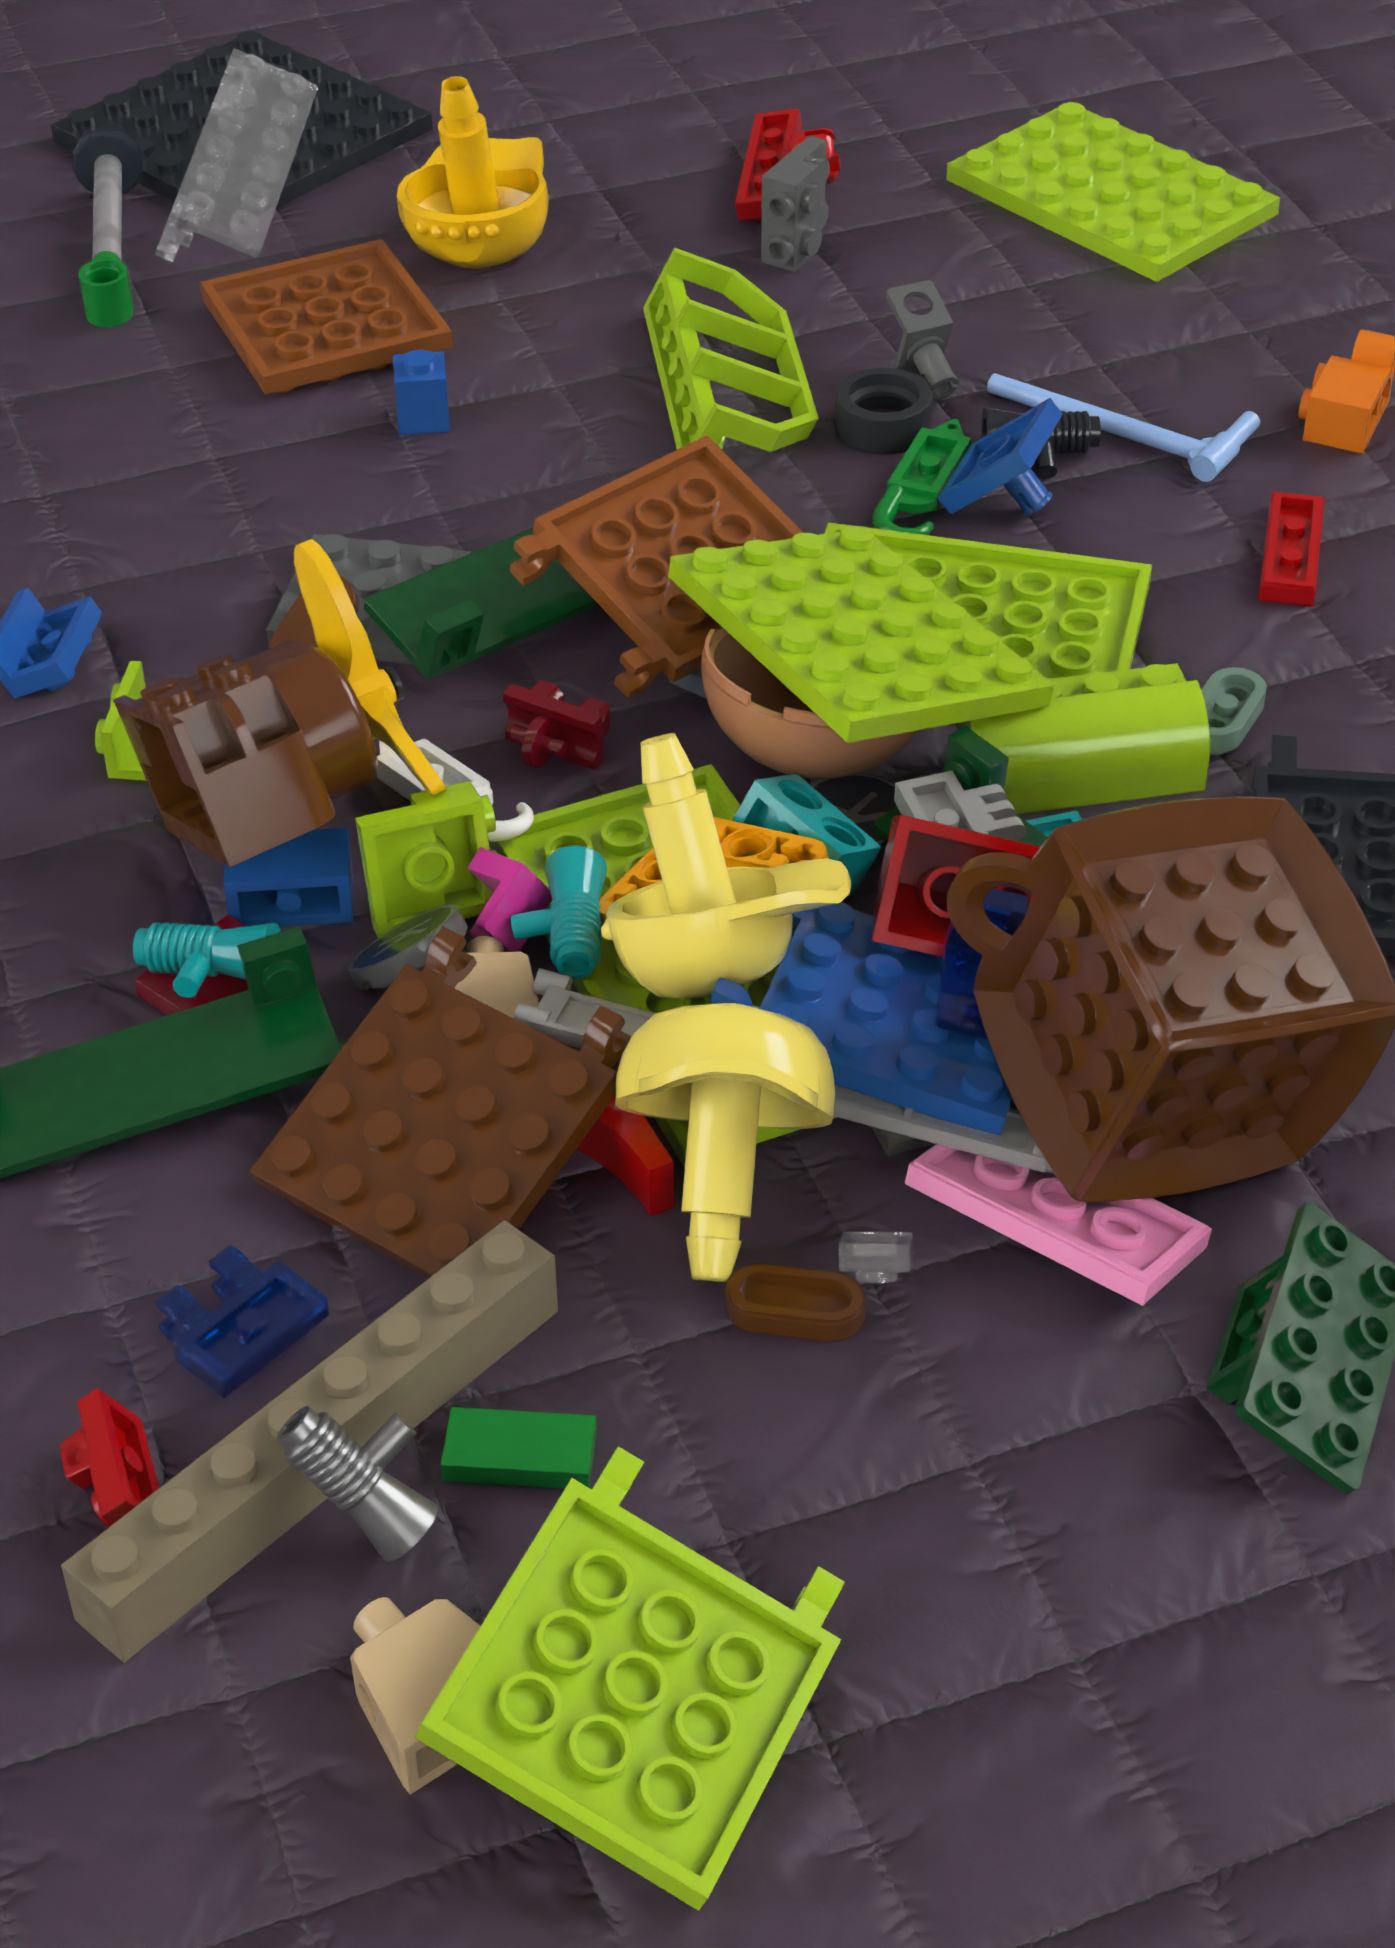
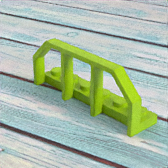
M674 247L643 310L677 450L706 435L721 450L725 437L768 452L806 440L819 417L786 310L735 269ZM683 279L722 293L759 324L690 300L686 294ZM696 331L776 359L780 375L700 347ZM710 380L789 407L793 418L775 424L717 404L714 401Z

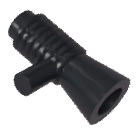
M984 407L981 418V438L1020 416L1022 413ZM1061 411L1063 415L1035 460L1036 475L1041 479H1050L1057 474L1055 453H1072L1073 451L1074 453H1079L1080 451L1086 453L1089 448H1098L1101 437L1099 416H1089L1087 411H1082L1081 413L1080 411H1075L1074 413L1072 411L1067 413Z

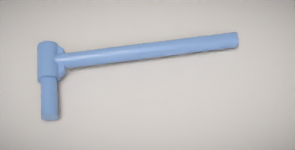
M996 373L991 375L987 385L988 393L1030 407H1035L1051 398L1060 411H1065L1066 413L1068 411L1073 413L1075 411H1080V413L1087 411L1089 416H1099L1101 430L1187 458L1193 475L1204 482L1212 481L1239 453L1240 446L1260 426L1258 415L1252 411H1246L1226 431L1218 433L1215 437L1198 440Z

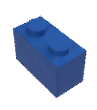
M349 827L315 829L232 867L224 864L223 885L228 915L246 926L277 923L279 927L354 922V873Z

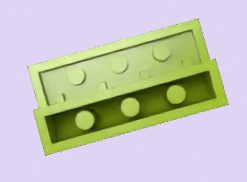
M1178 663L1167 665L1153 664L1143 668L1110 672L1096 671L1085 675L1053 679L1046 678L1054 685L1051 703L1048 707L955 723L957 730L964 726L969 727L1009 757L1004 792L1007 795V801L1011 802L1017 814L1205 791L1210 757V733L1206 705L1198 680L1186 681Z

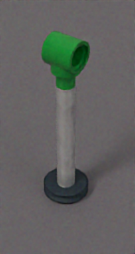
M106 128L90 131L79 139L74 149L73 170L77 180L87 190L94 193L92 261L80 268L78 273L87 321L95 326L114 327L128 322L134 315L128 270L126 265L121 262L122 194H126L133 189L142 177L143 155L139 145L129 135L117 129Z

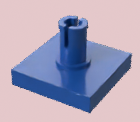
M1052 399L1045 400L971 444L938 497L950 514L1002 485L1022 508L1025 516L1031 515L1034 510L1037 512L1050 501L1053 494L1049 489H1046L1031 470V467L1063 415Z

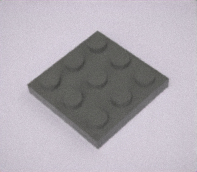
M314 534L312 539L322 547L329 556L338 575L344 577L351 584L358 596L359 611L357 617L368 635L375 660L413 664L364 610L365 598L471 554V551L454 550L445 546L428 547L401 544L392 540L374 541L347 538L339 534ZM296 571L266 629L268 647L274 632L301 593Z

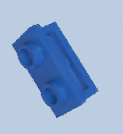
M29 588L16 592L0 621V681L14 699L45 688L48 691L57 690L74 677V669L84 649L91 643L92 634L103 614L91 596L45 611Z

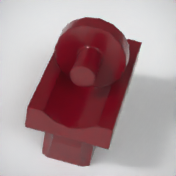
M539 680L529 690L511 684L502 693L503 702L507 705L508 709L505 739L522 744L521 756L525 764L541 767L553 755L596 770L604 761L603 738L611 728L610 706L607 702L589 697L583 700L579 706L564 702V693L559 687L543 680Z

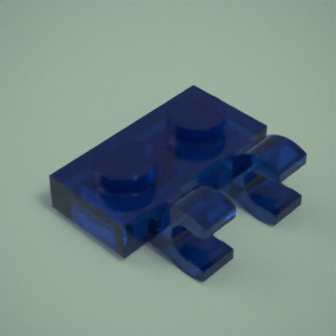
M231 1245L209 1260V1267L221 1275L220 1278L211 1284L212 1290L225 1301L211 1313L200 1305L187 1290L178 1285L155 1301L156 1307L168 1316L159 1324V1330L173 1342L175 1360L223 1399L329 1316L328 1298L278 1260L263 1272L251 1263L240 1250Z

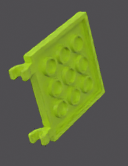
M618 1446L593 1489L571 1478L426 1714L414 1738L699 1911L708 1900L841 1641L840 1638L821 1626L845 1582L818 1566L807 1586H804L799 1593L792 1609L788 1608L620 1507L644 1461Z

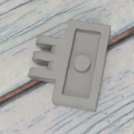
M953 771L896 782L894 801L904 816L1014 841L1021 840L1026 834L1024 824L1019 817H1016L1017 813L1010 801H1007L1006 793L998 784L963 790Z

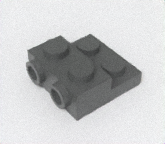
M814 136L807 137L762 176L761 262L795 272L818 252L822 240L821 230L826 224L829 213L828 204L825 203V186L829 176L830 165L828 160H826L825 139Z

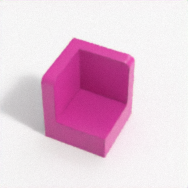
M480 847L469 864L468 869L493 894L470 930V934L474 938L479 936L494 937L503 944L504 952H520L528 938L515 939L511 926V915L547 909L552 901L550 890L523 863Z

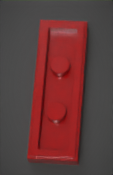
M1271 492L1258 596L1259 601L1314 606L1324 497Z

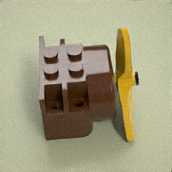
M313 539L295 546L294 566L319 648L297 641H286L242 661L234 662L230 654L219 656L197 667L198 673L186 679L183 677L166 679L144 688L140 692L142 697L137 700L125 695L113 700L167 831L229 867L312 831L332 820L336 815L332 800L368 785L374 780L378 769L374 738L387 744L432 796L447 790L437 772L407 734L399 718L394 702L405 698V692L397 672L391 665L380 670L378 669L368 635L356 615L344 584L329 556Z

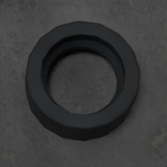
M882 367L864 369L853 373L839 383L835 394L834 427L838 437L849 446L864 452L890 454L907 451L921 428L931 429L933 393L929 384L918 375L901 369ZM884 408V409H894V410H898V411H897V412L882 413V412H873V411H869V410H870V409Z

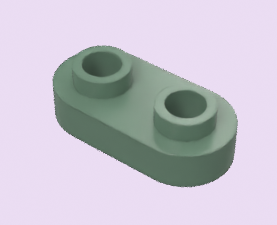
M1224 668L1213 673L1201 689L1209 723L1210 755L1223 754L1237 748L1263 711L1267 686L1259 674L1245 668Z

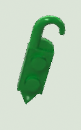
M953 419L933 429H920L888 480L887 490L873 511V528L922 535L930 534L934 528V524L930 521L916 528L899 527L893 524L892 521L898 511L924 513L932 510L937 511L940 507L939 495L971 446V438L964 436L958 419Z

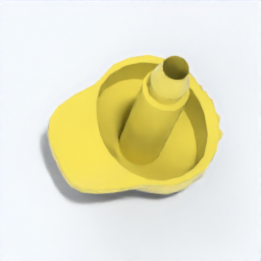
M668 733L640 742L642 783L646 784L650 802L644 804L642 808L662 881L635 890L611 904L606 912L607 919L602 925L601 934L606 940H613L615 950L623 966L632 977L658 997L701 998L712 995L719 978L731 980L739 985L760 979L784 959L792 935L793 913L838 904L850 894L851 880L848 870L842 862L829 858L800 861L771 868L727 867L706 789H696L691 772L694 768L676 734Z
M736 1003L681 1006L654 1014L631 1036L621 1056L616 1075L615 1105L618 1108L643 1116L689 1122L681 1212L691 1213L689 1236H686L691 1278L694 1280L728 1282L732 1275L742 1243L739 1240L741 1218L751 1217L758 1128L808 1129L832 1124L836 1093L833 1069L827 1050L809 1027L787 1016Z

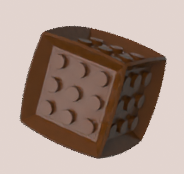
M1231 796L1184 799L1148 804L1093 816L1057 827L1044 841L1032 859L1002 852L982 854L970 859L960 868L948 890L947 910L953 926L959 935L982 955L973 991L988 1040L1002 1076L1018 1111L1044 1158L1069 1195L1079 1202L1133 1200L1193 1192L1253 1177L1299 1161L1326 1135L1358 1096L1381 1058L1395 1029V982L1378 941L1344 877L1318 838L1286 798ZM1012 887L1032 895L1026 915L1012 935L996 927L986 915L984 899L995 888Z

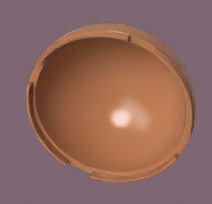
M723 627L716 632L715 629L711 628L705 639V645L702 650L701 674L703 690L715 720L738 748L755 761L787 775L798 774L800 777L807 779L849 777L875 768L894 757L919 732L917 730L847 743Z

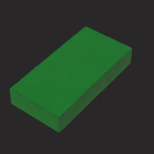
M451 1407L441 1460L442 1481L565 1489L571 1478L589 1488L597 1435L596 1416Z

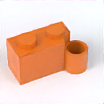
M1361 329L1356 338L1351 359L1331 355L1327 363L1320 362L1318 364L1312 389L1306 388L1304 390L1298 411V418L1305 420L1303 441L1361 454L1364 453L1390 400L1395 373V336Z

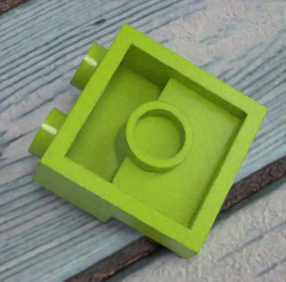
M471 781L446 786V791L432 796L428 791L410 794L412 804L410 806L355 818L372 925L378 938L405 921L430 909L446 904H456L464 919L479 916L492 896L493 892L468 869L469 864L480 847L490 851L488 833L496 831V820L488 795L480 796Z

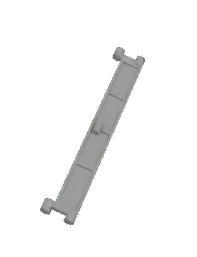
M539 969L535 977L533 993L542 995L541 1001L537 1008L518 1004L513 1019L562 1044L582 1048L586 1028L600 1006L623 1016L625 1024L620 1031L630 1036L656 1013L570 991L572 985L571 976ZM835 1085V1117L1036 1171L1055 1174L1032 1137L1018 1109L1009 1108L1001 1135H996L939 1120L915 1112L914 1109L903 1108Z

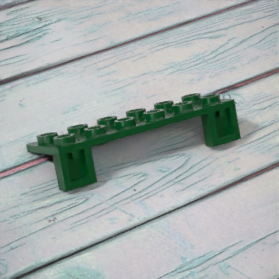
M530 528L365 598L364 610L427 680H431L597 607L599 604L557 560L552 561L539 578L524 586L510 573L511 563L522 558L513 549L516 540L532 534L533 528Z
M300 926L237 945L248 986L247 991L0 1068V1179L322 1076L342 1048L317 988L308 946Z

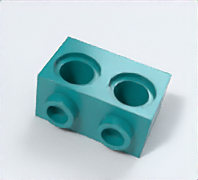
M798 774L754 780L732 820L814 838L823 842L827 848L829 859L842 862L848 870L851 888L850 894L847 897L854 896L882 848Z

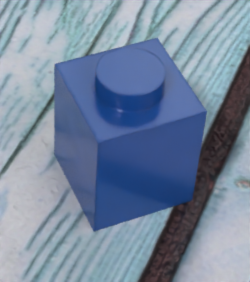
M412 350L406 354L393 355L399 435L450 432L444 351Z

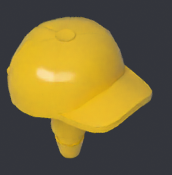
M453 76L445 79L441 86L440 115L443 118L438 123L441 144L436 148L425 165L405 176L399 184L397 191L398 211L403 226L419 249L434 258L459 268L482 269L510 262L525 254L542 234L549 204L547 183L543 176L542 141L537 137L520 139L489 138L486 119L481 113L477 112L479 105L468 80L461 76Z

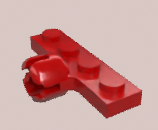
M799 108L755 114L735 201L738 221L746 219L762 221V176L809 136L826 140V160H828L830 165L826 184H832L838 180L840 154L834 151V141L832 139H837L834 131L825 127L802 130L803 124Z

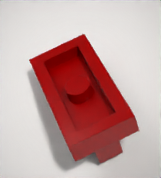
M96 1388L77 1401L82 1426L59 1445V1451L61 1452L65 1476L68 1480L83 1490L94 1485L95 1491L91 1494L92 1506L100 1520L109 1528L158 1490L159 1484L142 1419L102 1390Z

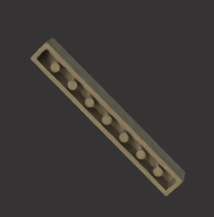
M504 1220L61 1564L74 1620L123 1663L128 1661L328 1498V1496H325L321 1490L314 1486V1483H311L306 1476L302 1475L299 1469H296L292 1466L291 1462L284 1458L285 1448L276 1440L279 1431L292 1415L305 1406H309L316 1413L327 1412L331 1419L336 1420L338 1426H342L346 1433L351 1434L353 1439L357 1440L361 1446L394 1413H397L414 1429L558 1312L555 1255Z

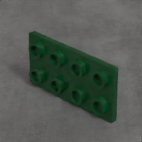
M1307 1202L1297 1210L1283 1256L1239 1285L1206 1389L1228 1405L1238 1399L1235 1412L1240 1419L1346 1495L1360 1487L1395 1358V1263L1388 1260L1316 1205Z

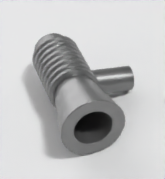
M309 1406L298 1410L279 1431L276 1440L285 1448L284 1458L291 1462L292 1466L296 1469H299V1472L306 1476L311 1483H314V1486L321 1490L325 1496H328L331 1502L336 1503L340 1510L347 1509L385 1562H393L412 1549L425 1535L436 1518L438 1512L437 1504L382 1471L417 1434L397 1413H394L363 1446L353 1439L351 1434L346 1433L342 1426H338V1422L331 1419L327 1412L316 1413Z

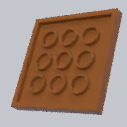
M382 239L200 282L203 302L265 395L290 392L295 387L318 381H334L343 375L366 369H382L393 363V355L406 354L412 350L438 352L453 348L452 330Z

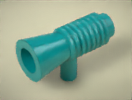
M568 846L552 853L545 863V875L553 901L551 908L511 915V926L516 940L550 934V958L557 967L558 972L571 976L572 979H582L589 976L601 960V905L599 899L607 873V865L604 858L593 849L584 846Z
M154 922L149 928H139L133 942V956L138 966H147L151 973L177 974L173 981L174 991L182 997L191 998L197 994L208 975L215 977L221 973L246 980L237 945L279 933L281 929L277 923L222 930L219 926Z

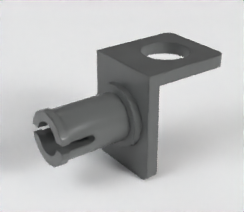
M925 280L889 288L886 299L904 332L893 369H901L910 373L919 372L922 379L929 384L933 393V399L949 396L958 388L957 384H959L957 376L953 373L944 355L954 322L934 283L931 280ZM909 297H921L928 301L932 310L925 315H916L905 308L904 301Z

